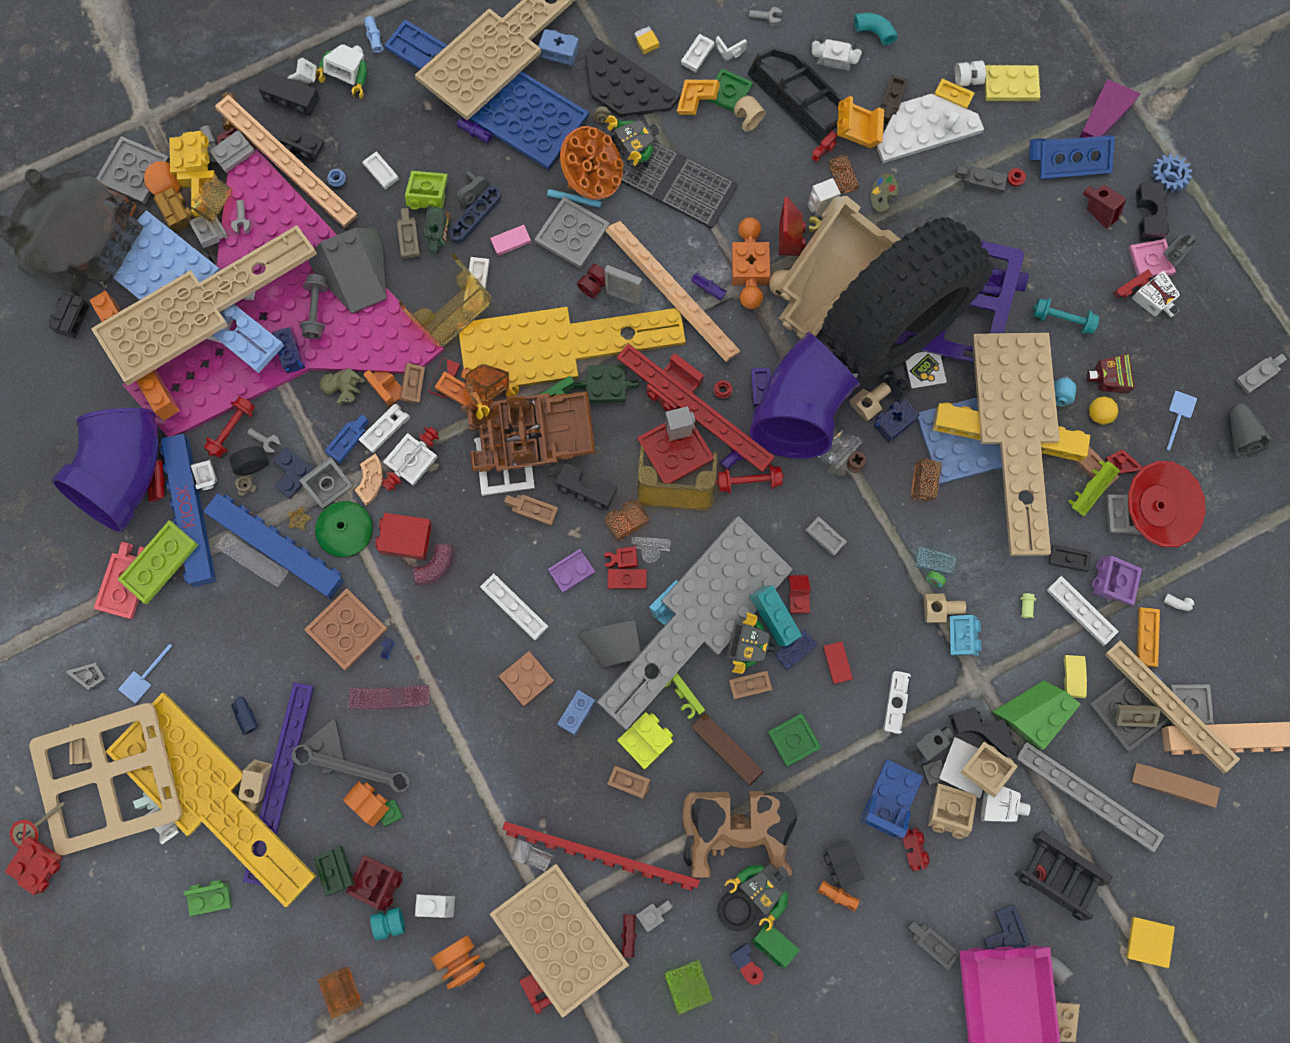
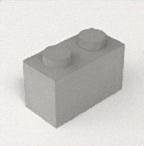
M688 406L665 412V426L670 441L692 436V429H695V417L693 412H689Z

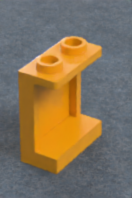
M848 96L839 102L838 136L870 149L883 142L884 109L878 107L873 111H869L853 104L852 96Z

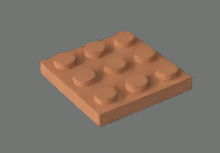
M346 588L304 630L346 671L388 629Z

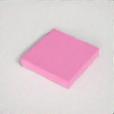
M1166 239L1130 245L1129 251L1137 276L1148 269L1152 273V276L1148 279L1155 278L1162 271L1167 276L1175 274V267L1163 255L1168 248Z

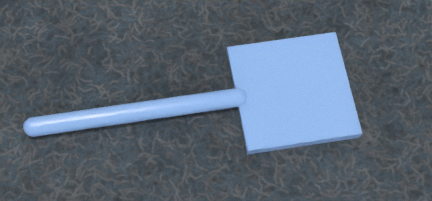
M1175 391L1169 408L1170 412L1178 415L1167 451L1171 450L1181 416L1190 419L1197 398L1179 391Z
M169 644L142 676L133 671L118 690L136 704L152 686L145 680L146 676L170 650L172 644Z

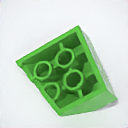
M1042 681L992 711V713L1000 720L1004 719L1005 723H1008L1015 733L1041 751L1047 747L1081 704L1066 691L1046 681Z

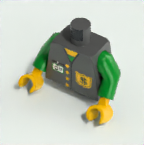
M608 116L604 121L609 123L607 129H615L614 140L630 164L636 166L640 162L648 161L654 150L653 137L659 134L657 126L653 124L646 128L640 120L636 122L617 120L614 116Z
M746 612L747 618L745 621H735L727 653L728 658L734 659L733 664H735V668L732 670L733 673L743 674L746 668L755 665L757 661H763L766 653L772 654L775 650V644L769 642L770 635L764 632V626L759 622L756 615Z
M771 864L765 867L762 865H750L736 875L737 878L728 879L725 886L732 882L735 885L729 891L732 893L736 891L738 884L742 883L740 885L742 890L765 915L770 914L768 918L762 919L759 923V926H761L764 921H768L769 928L766 929L768 931L772 929L774 919L777 920L787 908L789 896L787 890L790 887L786 881L788 871L781 866L776 870Z

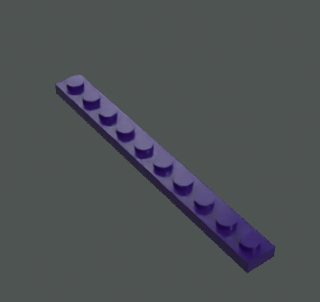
M295 682L290 694L259 818L276 835L278 834L295 762L292 759V751L296 746L300 745L314 691V686ZM258 840L253 844V853L256 856L261 857L266 853L267 846L265 842ZM246 867L243 882L264 886Z

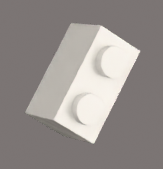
M833 178L812 187L808 207L810 212H814L816 217L823 214L833 198L840 197L841 193Z

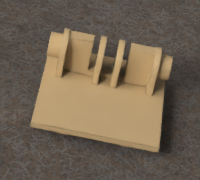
M1056 1001L1060 1042H1076L1080 1004Z

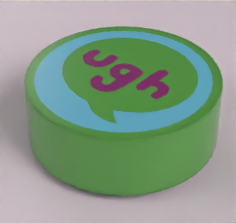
M930 571L926 576V580L937 588H943L946 583L945 577L938 572Z

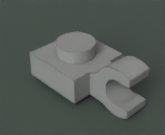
M669 900L657 908L652 903L636 916L648 933L665 921L662 914L673 908Z

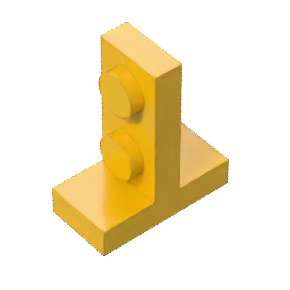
M214 171L177 173V180L182 188L191 187L192 214L195 218L204 215L207 211L204 196L207 195L206 186H219L217 175Z

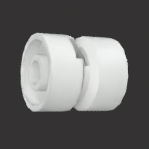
M982 60L972 61L970 65L968 62L956 64V85L965 87L969 86L970 83L972 85L985 83L986 69Z

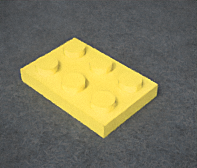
M985 65V101H1039L1038 66Z

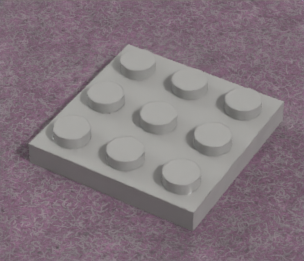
M121 136L95 182L102 187L145 205L151 195V192L144 186L146 169L154 162L164 161L169 163L170 158L167 155Z
M563 197L534 240L535 243L581 269L606 233L610 223Z

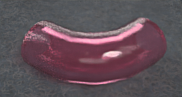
M435 545L432 560L426 565L414 567L415 586L433 583L445 575L452 563L453 545Z

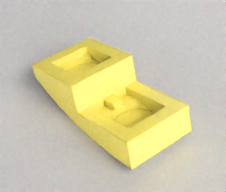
M1065 655L1063 659L1065 668L1064 689L1073 698H1086L1087 674L1085 656Z

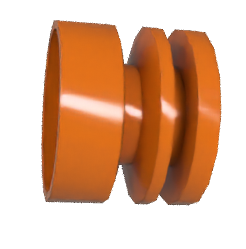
M469 935L430 958L437 970L447 967L448 972L442 976V980L452 976L453 981L446 985L448 990L461 986L471 980L486 966L484 962L476 966L474 965L473 961L481 957L479 954L472 957L468 955L475 947Z

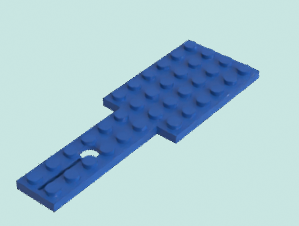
M405 19L384 46L392 54L421 70L448 45ZM521 71L479 109L469 121L478 123L481 128L492 133L496 138L549 170L560 156L561 145L565 137L571 131L584 124L589 117V112Z

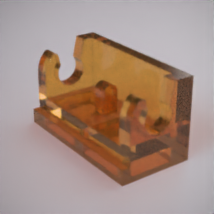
M926 458L916 462L911 499L924 498L925 502L937 499L942 462Z

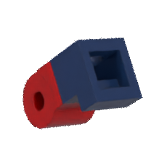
M744 943L729 955L744 978L750 984L757 985L763 980V972L758 966L754 965L748 956L752 950L747 943Z

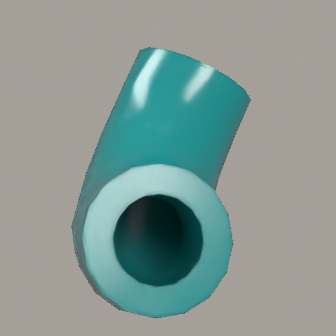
M859 13L853 17L857 32H874L879 37L882 45H889L898 38L891 22L881 15Z

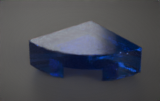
M387 637L383 639L382 647L384 648L381 652V658L389 660L395 643Z

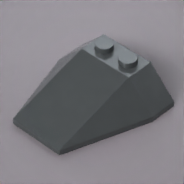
M353 228L324 240L316 246L315 251L317 255L308 259L314 274L322 275L326 278L328 289L352 314L387 300L383 244L376 229Z

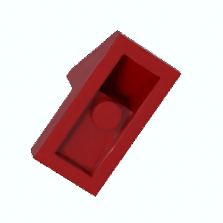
M789 575L790 614H809V593L811 588L808 575Z

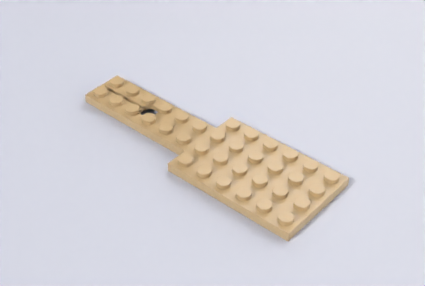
M522 0L503 18L491 9H488L415 74V78L463 118L469 120L541 54V48L531 40L575 0H558L554 4H549L545 0Z
M296 225L200 283L191 270L91 328V330L128 386L227 327L228 324L220 314L221 311L317 255V253ZM256 265L266 266V270L262 274H253V268Z
M1049 333L973 334L972 343L981 444H1000L1010 556H1049L1051 548L1041 443H1058L1060 441ZM1021 491H1028L1032 494L1033 501L1031 504L1025 505L1019 500V493Z

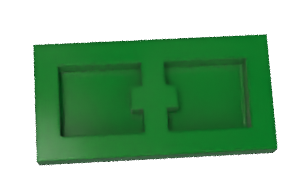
M767 922L750 942L780 969H784L800 949L774 926L766 931L769 928V922Z

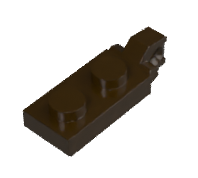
M891 75L880 107L884 109L885 124H888L891 115H896L899 110L908 79Z

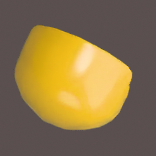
M1106 396L1094 399L1089 406L1090 418L1100 425L1113 423L1119 413L1117 403L1112 398Z

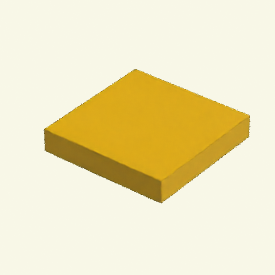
M1132 917L1126 958L1169 968L1175 927Z

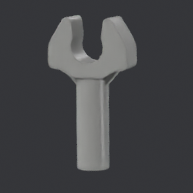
M772 7L769 12L750 10L749 17L767 19L770 26L781 24L780 18L773 17L782 16V11L777 7Z
M238 200L237 219L231 222V226L238 235L239 227L244 225V230L248 234L251 230V222L245 219L244 201Z
M252 428L247 432L248 435L263 444L267 454H276L270 448L272 443L282 446L280 440L275 435L267 438Z

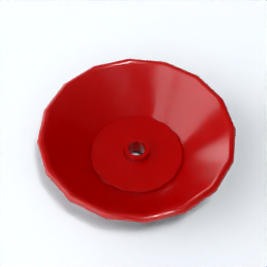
M1155 461L1142 467L1133 478L1128 492V510L1135 528L1146 540L1160 547H1179L1190 542L1201 530L1206 515L1205 496L1198 480L1187 468L1173 461Z

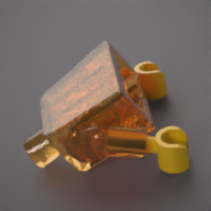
M481 364L473 370L465 368L462 371V378L465 379V389L474 406L478 408L476 417L480 420L483 418V413L487 417L490 411L488 406L482 405V402L486 404L504 391H506L507 397L516 396L519 393V387L510 384L509 372L500 368Z

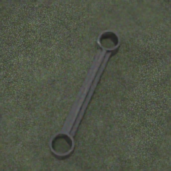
M298 745L292 751V759L298 765H306L308 763L390 785L396 792H403L410 785V778L404 772L392 774L313 752L307 745ZM299 748H304L308 752V757L310 758L306 762H300L296 758V751ZM402 775L405 778L407 784L405 788L398 789L395 787L393 780L395 776Z

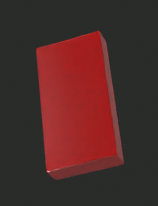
M843 642L823 646L833 685L853 680Z

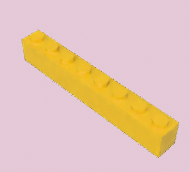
M947 402L939 403L935 410L933 431L981 441L978 411L966 406L956 407ZM1058 426L1060 441L1058 443H1041L1042 454L1082 462L1088 455L1090 435L1080 430L1069 431L1064 427Z

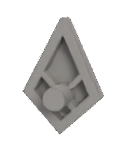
M97 663L66 672L87 690H91L106 680Z

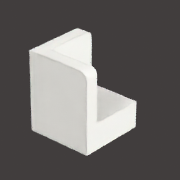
M304 58L298 59L297 71L288 76V79L309 85L315 82L317 66Z

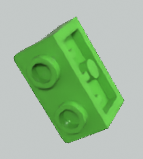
M222 880L209 882L210 886L202 887V884L189 886V890L183 892V895L187 896L189 916L232 908L229 883H222Z

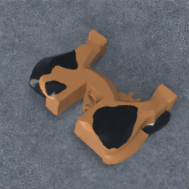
M749 791L748 819V817L740 813L733 814L730 817L729 792H690L685 797L683 803V823L687 835L683 856L686 865L691 866V877H711L710 865L707 861L710 850H712L713 856H716L717 850H720V855L723 856L725 849L729 846L750 848L759 845H765L768 851L769 862L776 870L781 866L788 871V876L792 875L791 864L786 861L785 855L787 841L797 821V813L789 797L784 792L764 794L763 791Z

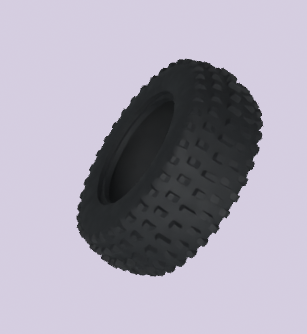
M941 217L940 219H934L932 222H926L922 227L918 226L912 233H907L901 240L894 242L890 248L884 250L879 257L871 261L870 265L862 270L855 280L848 284L847 289L841 292L839 299L834 301L833 307L828 310V316L823 320L822 331L826 336L825 340L828 347L834 350L833 354L848 367L851 373H857L861 378L867 380L882 376L885 372L888 373L894 367H898L901 363L917 354L949 327L971 305V302L977 298L978 293L984 289V285L988 283L989 277L992 276L993 264L989 261L990 255L987 249L981 247L983 243L980 241V237L972 230L967 231L966 226L962 223H955L951 218ZM903 331L917 333L914 337L908 336L907 342L902 345L894 343Z

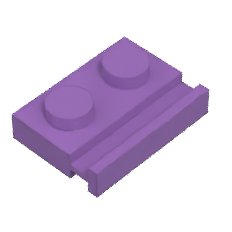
M581 549L548 569L562 593L595 574V570Z

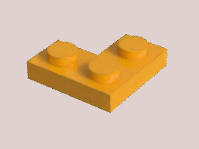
M685 80L677 109L678 114L696 115L700 99L716 100L720 86L719 81Z

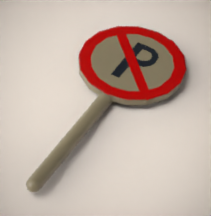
M61 802L35 824L27 819L15 822L10 829L12 843L20 848L28 836L38 840L39 830L37 827L62 808L65 802Z

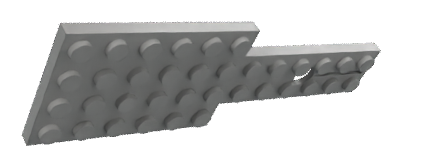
M739 516L735 517L661 600L674 613L673 617L596 703L627 730L703 642L716 655H719L731 640L735 621L743 622L747 618L746 612L754 614L757 611L749 595L765 585H773L776 589L793 569ZM650 663L658 667V675L654 679H648L645 676L644 669Z

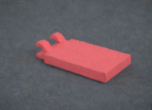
M121 542L118 554L112 553L93 609L129 619L134 618L139 599L117 580L136 559V556L130 555L134 545ZM139 547L137 556L143 551L144 547Z

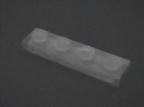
M228 532L224 533L215 546L216 549L280 589L290 575L289 571Z

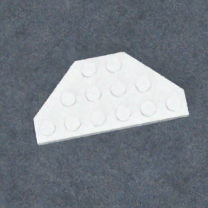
M929 94L900 104L899 110L896 115H892L883 133V142L877 145V151L884 164L983 133L984 127L977 113L934 94ZM957 111L960 117L951 129L944 126L953 112Z

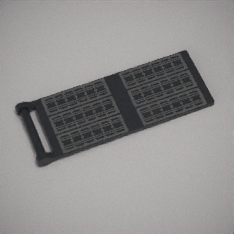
M614 128L609 134L612 141H614ZM654 141V150L649 160L640 162L636 166L631 165L618 144L616 146L624 164L622 183L709 228L714 227L737 188L736 182Z

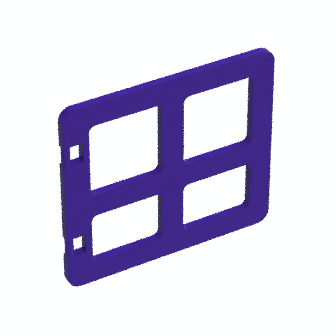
M981 241L983 243L981 247L987 249L990 257L1006 260L1008 267L1000 296L995 298L978 294L970 306L993 311L995 316L990 334L1004 333L1024 253L1020 249ZM946 329L920 350L974 363L973 357L963 355L965 350L973 352V347L946 341L944 339ZM903 331L894 343L902 345L907 342L908 336L914 337L917 333Z

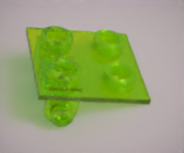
M699 960L665 972L664 976L678 1015L713 1000Z

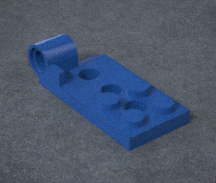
M1115 136L1029 140V159L1041 160V179L1113 173ZM1097 150L1099 153L1098 158L1091 160V153ZM1076 152H1080V159L1074 162L1072 159L1073 155ZM1061 153L1063 155L1062 161L1055 163V156Z

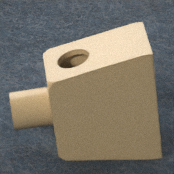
M253 760L243 770L238 798L244 800L245 804L252 811L256 810L257 803L265 796L273 765L271 763Z

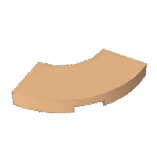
M376 453L360 464L363 470V478L360 485L355 489L366 506L378 495L383 482L381 478L383 479V469Z

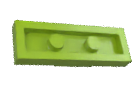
M1099 461L1098 463L1103 466L1100 471L1092 470L1096 476L1087 483L1082 494L1077 491L1075 492L1079 497L1077 501L1069 500L1072 508L1082 516L1088 513L1120 472L1109 461L1106 463Z
M676 673L671 679L676 686L674 691L680 699L685 698L689 703L684 704L681 710L691 709L692 713L687 716L688 719H692L695 712L700 716L705 712V709L678 673ZM671 680L665 685V688L670 686Z

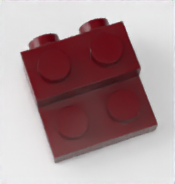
M363 855L353 876L355 885L348 887L346 893L376 909L385 911L386 908L393 904L394 897L392 895L395 889L399 888L402 884L403 878L401 876L403 872Z

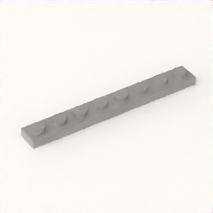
M1028 742L1023 744L1017 754L1018 758L1015 760L1150 852L1156 851L1165 835Z

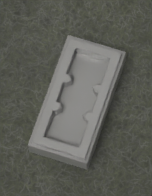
M819 516L805 530L833 557L847 543L843 537Z

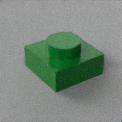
M395 799L385 803L389 810L381 818L384 827L403 818Z

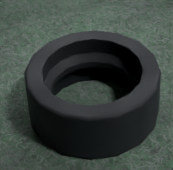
M260 446L241 449L233 453L229 458L233 473L240 476L256 473L264 469L269 463L265 449Z
M735 891L729 892L722 897L718 904L717 912L720 921L725 927L734 931H742L753 924L756 919L757 909L756 904L746 893ZM732 899H742L748 905L749 915L742 923H732L726 917L725 907Z

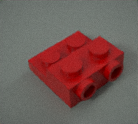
M28 836L5 872L18 881L17 884L31 894L43 893L50 884L48 881L51 876L55 875L60 869V862L63 857L32 836Z

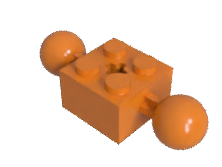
M747 217L738 226V233L745 242H732V285H746L740 293V302L747 309H756L763 302V293L757 285H769L770 250L769 242H756V239L761 234L760 222L755 218Z

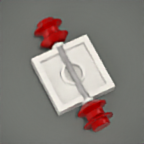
M424 427L426 432L419 434L420 442L407 433L388 455L383 463L392 469L394 473L386 472L388 477L386 479L381 478L383 481L381 485L389 492L391 490L396 491L395 485L402 484L400 477L414 486L438 458L436 454L426 448V445L434 446V439L439 440L437 437L439 433L435 429Z

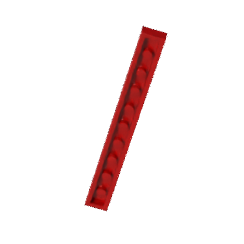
M629 343L617 356L618 361L665 395L679 408L688 406L689 412L694 414L695 421L762 473L775 459L771 453Z
M504 822L502 830L507 831L506 835L518 838L519 834L526 837L525 841L537 844L539 840L545 842V847L556 850L557 846L565 848L564 853L576 855V852L584 854V859L595 861L596 858L603 860L604 865L614 867L615 864L623 866L622 870L634 873V870L642 871L641 876L653 879L654 875L662 877L661 882L673 885L674 881L681 883V888L691 891L693 887L698 888L700 880L512 823Z

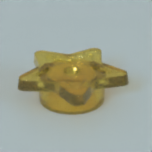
M302 506L296 511L287 513L290 518L289 528L298 527L304 531L306 522L312 519L310 515L304 513Z

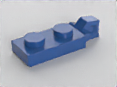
M361 414L356 422L353 420L350 423L348 422L324 452L341 464L359 442V438L366 432L365 427L370 421Z

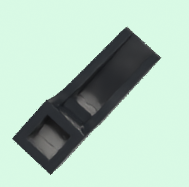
M975 707L949 715L955 735L959 733L976 734L988 745L994 746L1003 756L1012 760L1018 758L1017 745L1015 742H1012L1010 737L1012 734L1011 728L1008 723H1005L1004 719L982 726V716L979 711H976Z

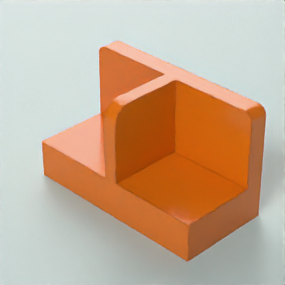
M370 370L363 374L388 407L400 399L401 386L389 372H374L372 374Z

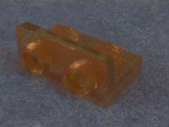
M348 966L317 979L331 1019L362 1006L360 995L357 992Z

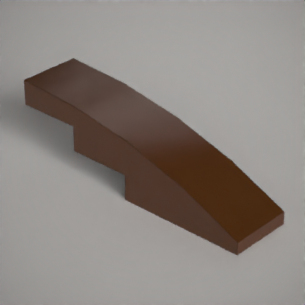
M706 713L691 726L707 745L749 786L763 773V770Z

